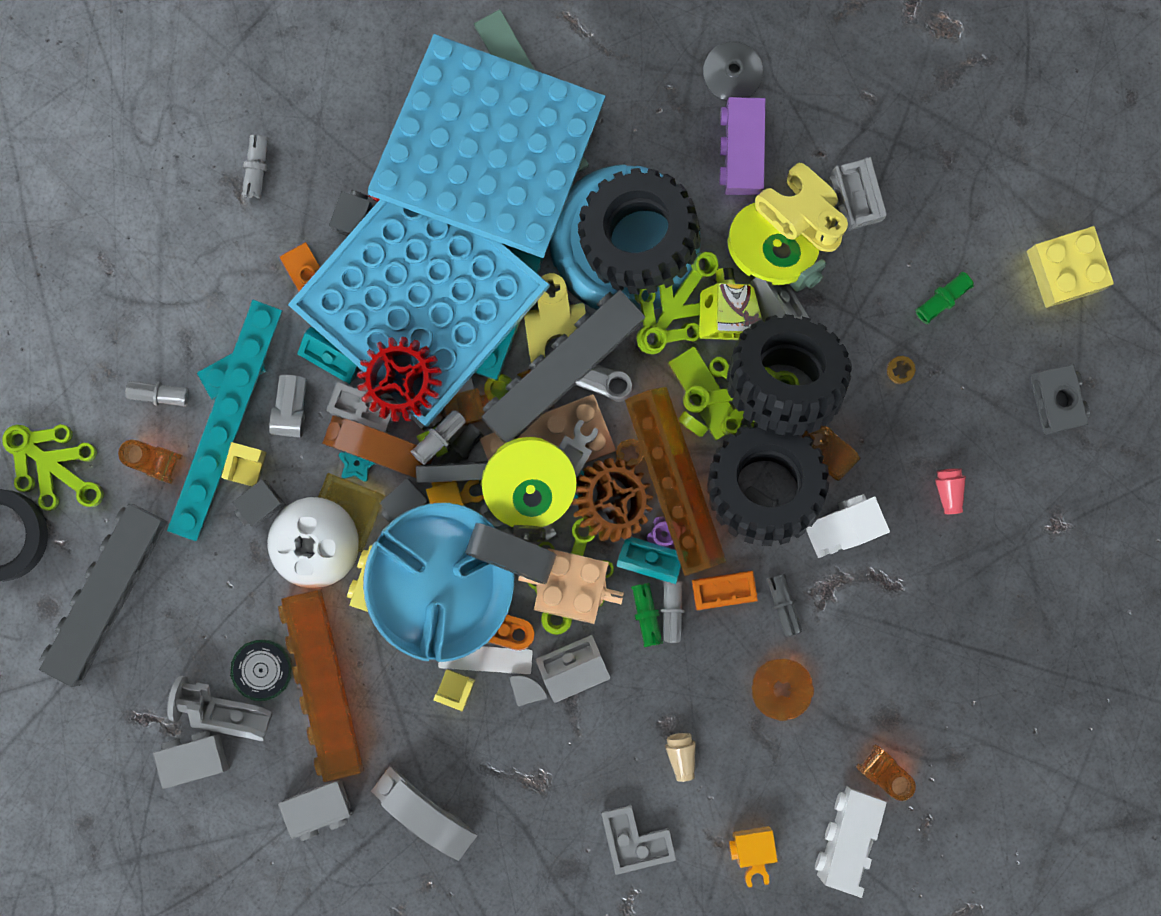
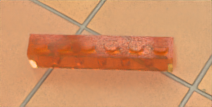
M667 387L650 389L624 399L684 576L725 563L726 559Z
M314 590L281 598L282 605L278 606L279 616L282 624L287 623L289 636H285V641L289 654H294L296 666L292 667L295 683L297 685L301 684L303 696L299 700L303 715L308 714L310 727H307V736L310 745H315L318 757L314 758V766L317 776L322 775L323 782L360 774L364 771L322 590Z

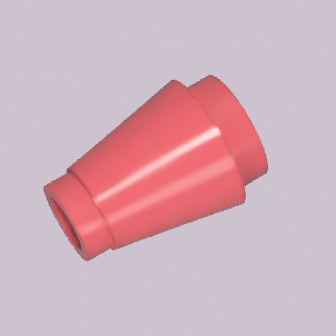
M961 468L937 471L935 483L944 508V514L963 512L966 476L962 475Z

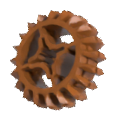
M607 458L604 460V463L601 460L593 462V467H585L583 469L584 475H579L576 478V482L580 485L576 486L575 492L578 498L573 499L571 503L574 506L578 505L579 508L578 511L574 512L573 516H582L584 519L579 527L585 528L590 526L589 535L595 536L599 533V540L601 541L608 540L610 537L612 542H617L620 538L624 540L631 538L632 533H639L642 530L640 524L643 525L649 521L645 513H650L653 510L652 507L646 504L654 496L645 492V489H648L651 484H642L641 479L644 473L634 474L635 465L630 464L625 467V460L623 459L614 462L613 458ZM611 477L622 482L627 489L619 487L615 479L612 480ZM597 483L598 486H596L598 495L597 499L593 502V490L595 484ZM621 496L612 504L603 505V502L609 500L610 497ZM631 499V507L628 514L626 505L627 501ZM597 511L604 512L613 523L604 520Z

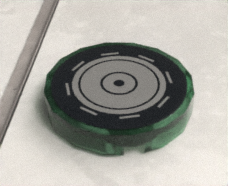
M257 639L244 644L235 653L231 662L230 676L234 687L242 696L253 701H267L278 697L288 688L293 677V663L286 649L281 644L272 640Z

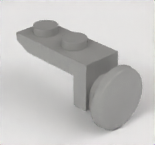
M187 676L176 678L168 698L167 714L169 720L173 722H178L184 712L188 713L191 728L264 741L272 717V711L257 705L211 697L208 684H189Z

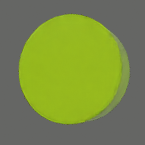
M501 374L498 381L488 378L484 385L487 399L491 401L494 397H497L500 400L508 393L506 386L512 379L505 374Z
M685 410L678 418L681 424L699 437H703L709 429Z

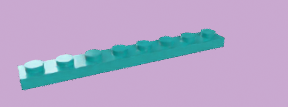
M252 299L168 526V532L198 541L222 477L231 442H235L283 310Z

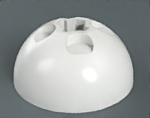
M307 497L290 503L278 513L269 530L268 553L272 564L282 577L300 587L322 588L338 582L351 570L358 555L359 536L354 521L340 505L328 499Z

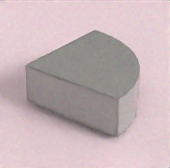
M522 675L509 676L518 707L548 698L543 687L535 680Z

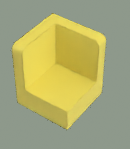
M231 442L222 478L254 486L259 481L267 452Z
M446 669L438 692L433 700L463 711L471 694L475 679Z

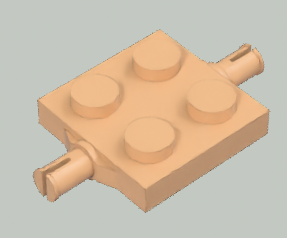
M549 548L548 550L554 552L557 556L547 584H541L521 576L518 581L536 584L537 597L534 610L595 624L597 611L603 600L621 605L624 592L606 588L605 576L609 562Z

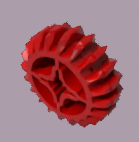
M390 337L388 339V348L382 342H378L377 348L379 352L377 354L371 349L367 351V354L372 357L370 363L366 360L360 361V364L367 368L366 372H358L357 377L366 380V382L360 383L357 388L360 391H368L361 399L365 403L373 401L369 407L370 411L376 412L380 409L379 417L386 419L391 412V420L394 422L399 421L402 413L404 420L408 422L411 421L412 410L416 416L421 417L423 416L420 409L421 405L428 409L433 407L427 401L429 396L434 399L439 398V394L433 391L432 388L441 387L442 381L433 379V377L442 374V370L439 367L431 368L437 363L438 359L435 356L427 358L430 349L425 346L419 350L420 342L414 339L409 345L408 339L401 337L399 346H397L396 340ZM408 355L416 358L419 363L414 366L410 364L400 367L393 357ZM384 364L387 370L386 376L377 386V374ZM395 370L406 376V379H403L405 380L404 388L393 383L394 380H397L394 378L397 375ZM423 372L422 387L419 393L414 396L413 383L420 377V373ZM400 392L407 402L390 404L385 402L381 396L385 393Z

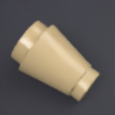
M678 733L668 736V744L665 745L676 775V780L684 782L694 779L696 741L692 740L690 733Z

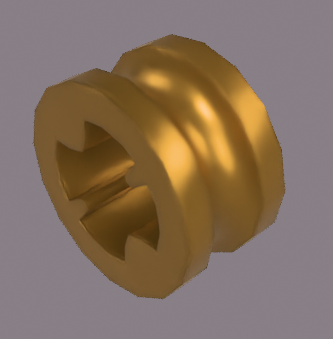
M906 356L895 357L887 366L888 377L898 384L910 381L916 371L914 362ZM902 361L903 366L905 364L908 365L909 371L905 373L906 378L901 379L899 374L897 376L894 375L893 369L897 367L896 362Z

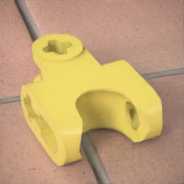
M797 163L788 173L787 184L796 194L795 196L781 195L772 188H767L756 196V210L786 238L794 240L802 234L817 249L823 252H833L841 245L842 236L847 230L848 222L847 218L834 208L838 203L837 195L831 186L805 164Z
M548 273L541 277L548 284L553 283L554 288H560V290L555 292V297H549V294L545 292L537 301L538 309L529 310L524 316L531 363L540 355L545 357V348L549 341L563 334L569 337L577 329L574 324L586 314L584 303L569 305L565 280L555 273Z

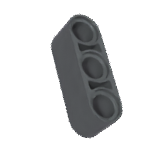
M475 523L465 551L469 556L541 584H547L557 556L554 552L481 523Z

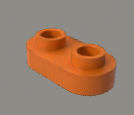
M506 615L501 627L488 643L522 651L533 643L534 629L528 621ZM516 630L524 631L525 637L523 640L517 641L513 638Z

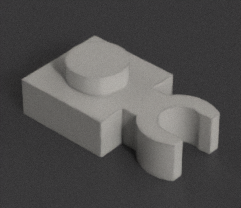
M579 420L575 425L574 439L565 435L559 445V448L569 457L576 478L592 452L585 445L591 443L598 434V429L594 428L589 436L582 435L580 428L584 423L583 420Z

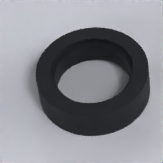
M0 489V505L13 509L20 516L26 533L24 546L17 557L4 565H0V582H5L26 575L40 562L47 546L48 528L42 511L30 498L15 491Z

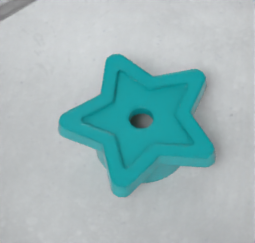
M340 452L338 456L345 465L341 477L346 479L356 476L363 482H367L368 470L376 463L346 452ZM356 460L360 462L359 466L354 465Z

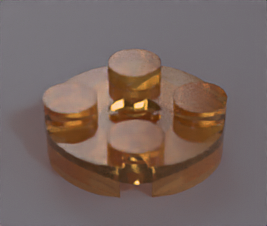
M785 658L771 659L763 663L753 675L751 685L752 700L758 710L767 717L786 721L800 716L809 707L814 695V687L810 674L800 663ZM779 681L782 684L789 683L790 688L787 690L790 693L788 696L780 695L777 697L774 694V690H777V688H774L776 682Z

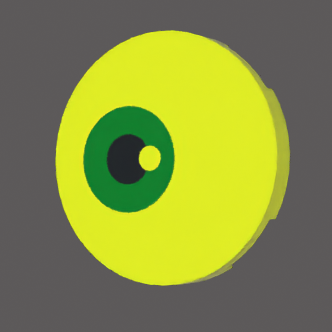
M755 203L744 207L735 216L729 230L728 248L736 265L748 276L753 275L759 279L772 282V285H785L796 282L803 271L815 264L820 250L802 234L794 240L783 236L756 210Z
M522 437L505 443L497 449V452L488 461L482 474V492L487 507L498 520L518 529H537L553 523L567 511L576 492V475L567 454L556 445L538 437Z

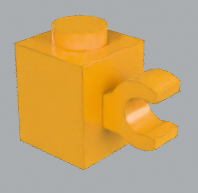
M469 480L461 492L457 481L431 482L432 487L426 489L430 504L452 503L465 507V504L479 503L484 500L483 495L473 497L470 494L471 487L480 484L479 480Z
M770 826L733 832L734 840L729 841L731 859H737L740 868L749 867L744 876L747 886L752 887L751 878L756 873L761 874L764 885H768L769 875L765 869V864L778 862L773 830Z

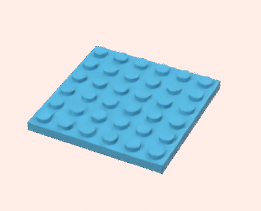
M434 34L370 182L368 195L544 258L606 96Z
M380 199L291 300L288 306L363 372H366L367 368L363 367L360 361L366 360L370 363L372 359L367 354V351L371 349L377 354L379 352L377 348L378 342H382L388 348V339L390 337L396 340L397 346H399L401 337H406L409 345L414 339L420 342L419 350L427 346L430 349L427 358L435 356L438 359L437 363L431 368L439 367L442 370V374L434 376L433 379L442 381V386L432 388L433 391L439 394V398L434 399L429 396L427 401L432 404L433 407L431 409L421 405L420 409L423 416H416L413 410L411 414L428 427L547 291L550 285L502 243ZM408 355L393 357L400 367L410 364L414 366L419 363L416 358ZM384 364L377 374L376 383L378 385L386 376L387 370ZM395 370L397 375L394 378L397 380H394L393 383L404 388L405 380L403 379H406V376ZM423 372L420 373V377L413 383L414 396L419 393L422 387ZM400 392L389 394L400 404L407 402Z

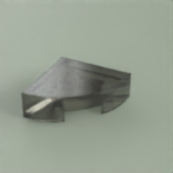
M514 525V536L527 542H544L546 540V529L538 526Z

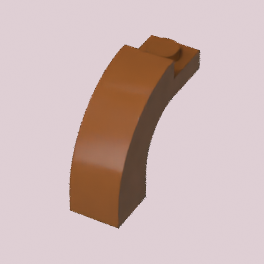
M334 415L322 444L363 458L415 479L416 466L423 465L410 452L417 445ZM433 457L429 460L427 464H431Z

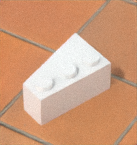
M865 494L838 503L839 510L817 518L813 526L806 529L818 558L838 552L839 549L845 550L861 545L890 532L876 497L866 499Z
M846 786L844 793L839 792L834 808L838 811L835 822H829L825 833V840H828L825 852H819L815 863V870H818L817 876L826 886L862 898L864 888L859 887L864 869H870L872 859L868 858L873 841H876L878 838L887 803L882 798Z

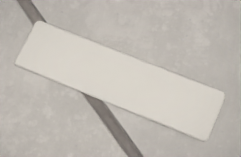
M482 646L463 658L439 662L438 667L443 669L531 674L533 652L529 649L516 651L509 648Z

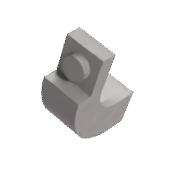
M391 766L388 767L371 790L382 802L381 806L401 824L429 845L458 861L478 836L460 818L443 810L425 797L398 770Z

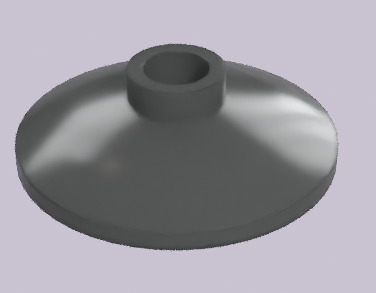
M726 42L718 45L708 54L703 67L704 81L710 92L722 100L728 101L729 97L749 98L757 91L762 82L763 64L757 52L750 46L741 42ZM736 64L739 66L740 71L732 73L729 70V66Z

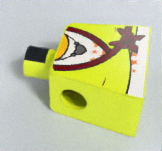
M721 268L716 271L717 284L702 290L700 294L699 337L700 339L739 340L740 334L745 329L750 328L751 324L761 320L762 317L754 288L747 284H735L734 269Z

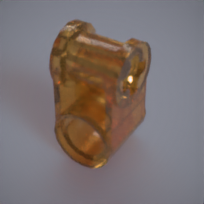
M821 425L819 430L808 433L806 430L802 438L808 435L811 439L815 440L814 435L822 434L823 437L820 440L822 444L816 446L813 444L812 448L814 450L817 448L821 449L824 455L822 463L828 465L829 475L835 480L840 481L861 459L858 453L841 440L828 426Z
M138 440L125 441L118 451L119 460L125 466L169 484L173 482L171 476L176 463L183 456L165 448L155 447ZM134 446H139L142 450V457L139 461L133 463L129 459V451Z
M874 744L871 754L862 764L858 763L855 768L894 799L899 801L910 799L916 790L914 779L877 744ZM898 777H904L907 781L906 790L900 794L894 793L892 789L893 781Z

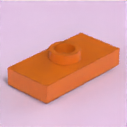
M306 242L279 256L298 291L305 286L320 268Z
M753 570L691 580L696 610L758 601Z

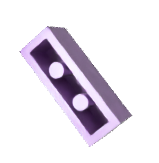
M729 97L726 107H721L720 125L726 126V137L720 138V155L725 156V167H720L719 185L725 186V195H759L764 190L765 98Z

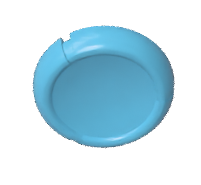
M613 165L598 169L584 176L571 187L549 244L550 254L554 267H557L560 273L559 276L565 280L567 289L573 296L595 310L600 308L597 303L607 293L611 292L614 295L618 290L613 289L610 282L605 284L600 280L596 271L592 270L586 259L578 234V223L581 222L579 216L581 207L584 205L588 206L587 196L591 191L597 193L599 190L598 184L604 179L609 182L615 179L613 174L622 171L623 175L630 174L633 168H640L642 173H647L649 168ZM634 212L617 224L612 234V243L616 248L625 252L638 253L647 251L664 238L668 230V221L662 215L655 212ZM700 248L695 249L696 254L700 252ZM688 263L686 264L688 272L682 278L678 276L673 278V296L692 270L691 265ZM659 286L656 287L657 292H655L656 297L653 302L654 310L661 307ZM624 287L622 292L642 312L641 304L636 302L634 294H630L628 288ZM644 290L641 294L644 301L649 297L647 290Z
M432 503L408 510L396 517L382 530L381 535L372 545L367 557L363 576V590L369 616L386 641L402 653L423 661L435 659L438 662H446L472 654L495 635L510 608L514 590V573L465 553L475 523L495 528L485 517L470 508L452 503Z

